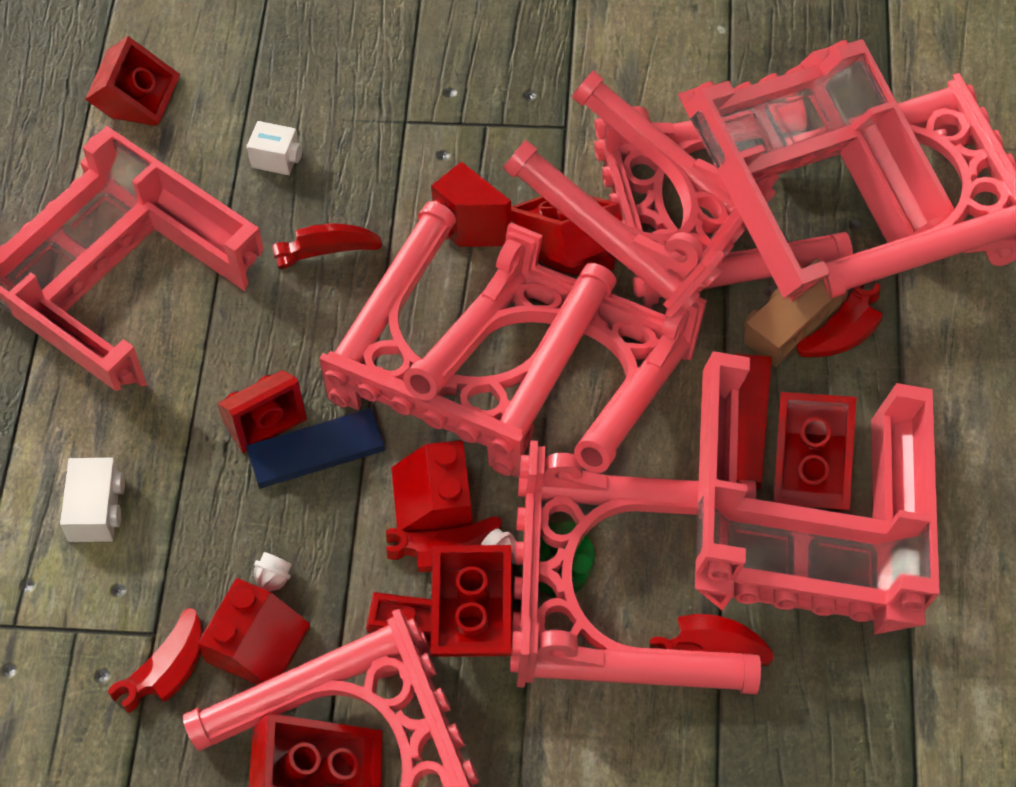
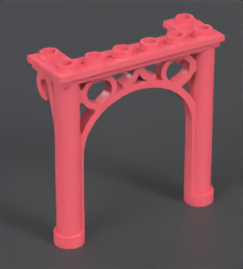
M593 70L571 98L581 106L585 104L664 171L675 186L683 207L681 228L668 234H652L628 226L614 217L538 154V149L528 140H525L503 169L513 178L518 176L666 299L663 303L668 309L665 314L671 318L680 307L687 311L700 296L703 288H708L722 271L719 267L723 263V259L743 234L746 225L717 171L718 167L699 158L695 160L603 83L604 78ZM777 174L756 181L767 203L776 193L772 187L779 178ZM700 207H703L706 210H708L713 218H710L707 215H705ZM705 233H713V235L709 238Z
M960 73L953 74V80L948 81V88L898 103L918 142L938 151L956 169L962 183L959 203L948 218L929 230L837 260L825 262L830 274L823 279V283L831 299L846 294L848 289L963 252L984 251L990 263L995 266L1007 265L1016 260V162L1011 153H1005L999 131L997 129L992 130L986 109L984 107L979 108L972 85H966ZM860 116L844 121L845 125H851ZM824 127L781 141L780 144L782 147L827 133L828 131ZM764 143V144H763V146H764V148H765V151H764V152H765V153L770 152V150H769L767 144ZM965 144H973L976 150H970L963 146ZM836 153V154H833V155H830V156H827V157H824V158H821V159L812 161V162H810V163H807V164H804V165H801V166H805V165H808V164H811V163H814V162H817V161H820V160H823V159H826V158H829V157H832V156H835V155H839L840 153ZM987 168L991 177L977 178L978 174ZM789 170L780 172V173H778L777 175L786 173V172H788ZM991 192L997 196L998 202L994 205L985 206L977 203L973 198L979 193ZM968 214L975 217L973 219L964 221Z
M799 98L785 100L781 105L764 107L763 112L776 136L804 132L805 114ZM633 106L635 110L651 122L649 113L645 108ZM742 113L723 119L734 143L763 138L749 113ZM602 118L594 119L595 133L598 139L594 141L597 161L603 160L604 167L601 168L603 184L605 188H611L612 194H609V201L620 204L622 222L640 231H643L641 223L648 224L656 230L652 234H668L679 230L670 219L664 205L662 189L667 177L664 171ZM693 120L674 124L651 122L688 154L710 148L700 128ZM709 124L705 125L704 133L711 146H720ZM638 164H644L652 168L655 174L650 179L640 180L633 176L631 168ZM631 190L636 193L647 194L645 200L635 205ZM847 232L788 242L800 267H808L816 258L820 261L828 262L853 254L851 240ZM758 248L729 252L719 267L722 270L708 288L704 287L703 290L771 278L772 275ZM635 274V277L632 278L635 297L642 298L644 307L652 309V305L658 304L659 298L662 296Z
M429 201L420 211L418 223L336 351H330L328 355L323 353L319 358L327 398L337 406H348L358 411L362 407L361 398L371 402L379 401L390 406L401 415L410 414L424 420L432 428H443L457 434L466 442H477L487 446L488 465L501 475H512L519 478L521 455H524L531 441L534 431L533 422L604 298L610 296L617 280L614 274L606 267L595 263L586 264L538 348L528 360L512 370L497 375L474 377L454 374L433 399L420 400L409 393L404 385L403 378L405 372L412 364L422 359L405 342L399 329V317L406 300L456 222L455 215L449 208L441 203ZM389 323L392 340L376 342ZM399 354L403 365L396 370L388 371L374 365V360L381 355ZM521 382L512 400L509 401L504 389ZM458 391H461V393H460V403H461V404H458V403H456V402H454V401H451V400H449V399H446V398H444V397H442V396H446V395L457 396ZM491 392L499 401L498 406L492 410H481L479 407H474L469 403V399L472 396Z
M513 223L508 225L505 244L496 262L498 270L486 289L422 360L414 362L405 372L403 378L404 385L410 394L420 400L433 399L490 333L501 327L527 322L552 324L577 279L538 264L543 235ZM612 293L609 297L603 299L584 334L604 345L617 357L623 366L626 379L574 449L575 459L582 468L592 473L606 471L616 457L617 448L681 359L692 360L707 300L698 297L687 311L680 307L670 318L666 314L664 315ZM527 299H535L548 305H533ZM511 303H515V307L507 308ZM621 337H629L643 344L626 343ZM645 359L641 366L638 368L636 360Z
M530 441L529 455H521L518 482V497H525V508L518 507L516 530L524 532L523 542L516 541L515 565H522V577H514L513 600H521L520 612H513L512 617L513 642L510 658V672L517 673V687L525 688V683H533L534 678L733 689L740 690V694H758L761 678L759 655L638 648L620 644L603 635L589 622L578 604L573 589V559L581 541L594 526L610 516L633 511L704 515V508L698 504L699 481L611 476L582 470L574 454L555 453L545 458V447L538 446V441ZM739 480L738 483L747 485V493L744 497L756 499L755 480ZM541 502H547L542 508ZM578 504L600 506L585 516ZM555 512H565L572 517L576 527L568 534H556L549 528V517ZM540 536L545 543L551 547L558 548L557 554L546 562H539ZM562 567L560 577V575L557 572H559L560 568ZM538 582H542L553 589L556 598L544 602L538 609ZM553 612L564 613L574 626L570 632L562 630L546 631L545 618ZM580 635L597 649L578 646Z
M400 609L392 611L394 617L387 620L389 625L204 710L196 708L183 714V722L187 734L194 747L201 751L254 727L268 713L280 715L311 700L325 696L352 697L372 706L384 716L391 726L397 739L402 759L401 787H417L420 779L428 774L440 776L443 787H474V785L480 783L471 760L469 759L464 762L459 750L465 746V742L456 723L450 725L445 713L451 710L447 697L442 688L435 689L431 677L437 675V672L430 658L429 641L424 632H420L415 619L407 620ZM367 673L364 687L344 682L354 676ZM400 673V677L403 680V688L398 696L392 699H384L376 695L379 678H388ZM414 693H416L423 711L424 719H410L402 712V709L412 701ZM406 730L413 734L411 738H409ZM432 737L444 766L433 761L421 762L423 761V747Z

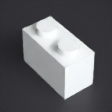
M114 458L68 459L60 526L68 542L113 541L115 527H120L121 508L120 505H117L118 494H123L125 489L124 473L118 471Z

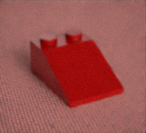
M542 196L511 206L512 222L515 225L543 235L540 251L549 260L562 263L565 267H576L582 265L585 262L584 259L591 256H606L610 254ZM590 196L614 217L622 221L619 203Z
M781 392L773 502L800 507L850 510L857 397Z
M511 545L433 546L431 657L511 656L513 568Z
M268 713L252 728L249 787H381L383 730Z

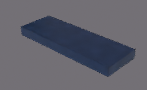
M371 408L246 446L259 489L385 451V446Z

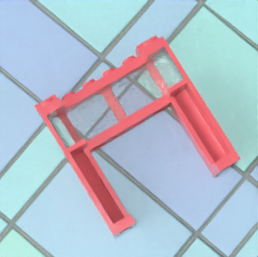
M863 39L848 43L847 40H842L833 46L814 51L798 66L790 69L784 75L778 76L777 73H773L753 85L750 81H747L733 89L729 80L715 85L713 81H709L697 88L677 93L784 299L789 297L791 302H794L827 277L830 272L824 260L801 269L756 183L757 180L840 153L887 243L929 230L943 222L955 210Z
M106 126L97 135L91 137L87 144L82 147L85 158L80 164L84 174L80 178L75 179L70 187L60 196L49 202L42 212L33 220L27 222L6 244L0 246V307L110 388L118 391L122 390L120 385L137 383L141 387L147 386L134 346L124 339L115 347L110 345L66 313L73 304L154 230L243 291L248 286L247 270L256 261L257 256H261L264 248L260 230L256 225Z
M713 351L703 369L695 589L722 611L730 599L735 598L738 602L744 604L760 602L772 604L782 610L798 608L810 610L820 616L835 614L848 616L858 622L873 620L874 635L925 625V610L940 594L933 389L896 383L871 419L872 518L746 498L744 496L747 493V485L737 483L739 389L750 371V358Z

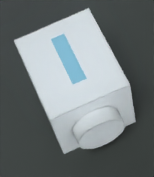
M257 121L246 146L251 168L290 175L294 163H299L302 155V144L298 142L296 128Z

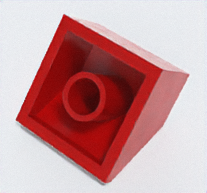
M127 36L107 50L85 100L112 119L157 126L162 119L180 73Z
M462 161L431 185L432 200L445 205L453 212L456 218L454 226L445 238L446 240L450 239L459 247L503 246L505 244L507 227L512 223L511 200Z
M280 370L273 375H266L259 379L257 383L242 391L233 392L217 403L222 421L242 454L248 452L247 445L276 437L307 421L299 382L295 376L284 370Z
M463 440L425 444L391 467L397 528L409 533L440 531L473 524Z
M236 577L198 644L206 663L259 685L285 673L311 626L308 621L270 591Z

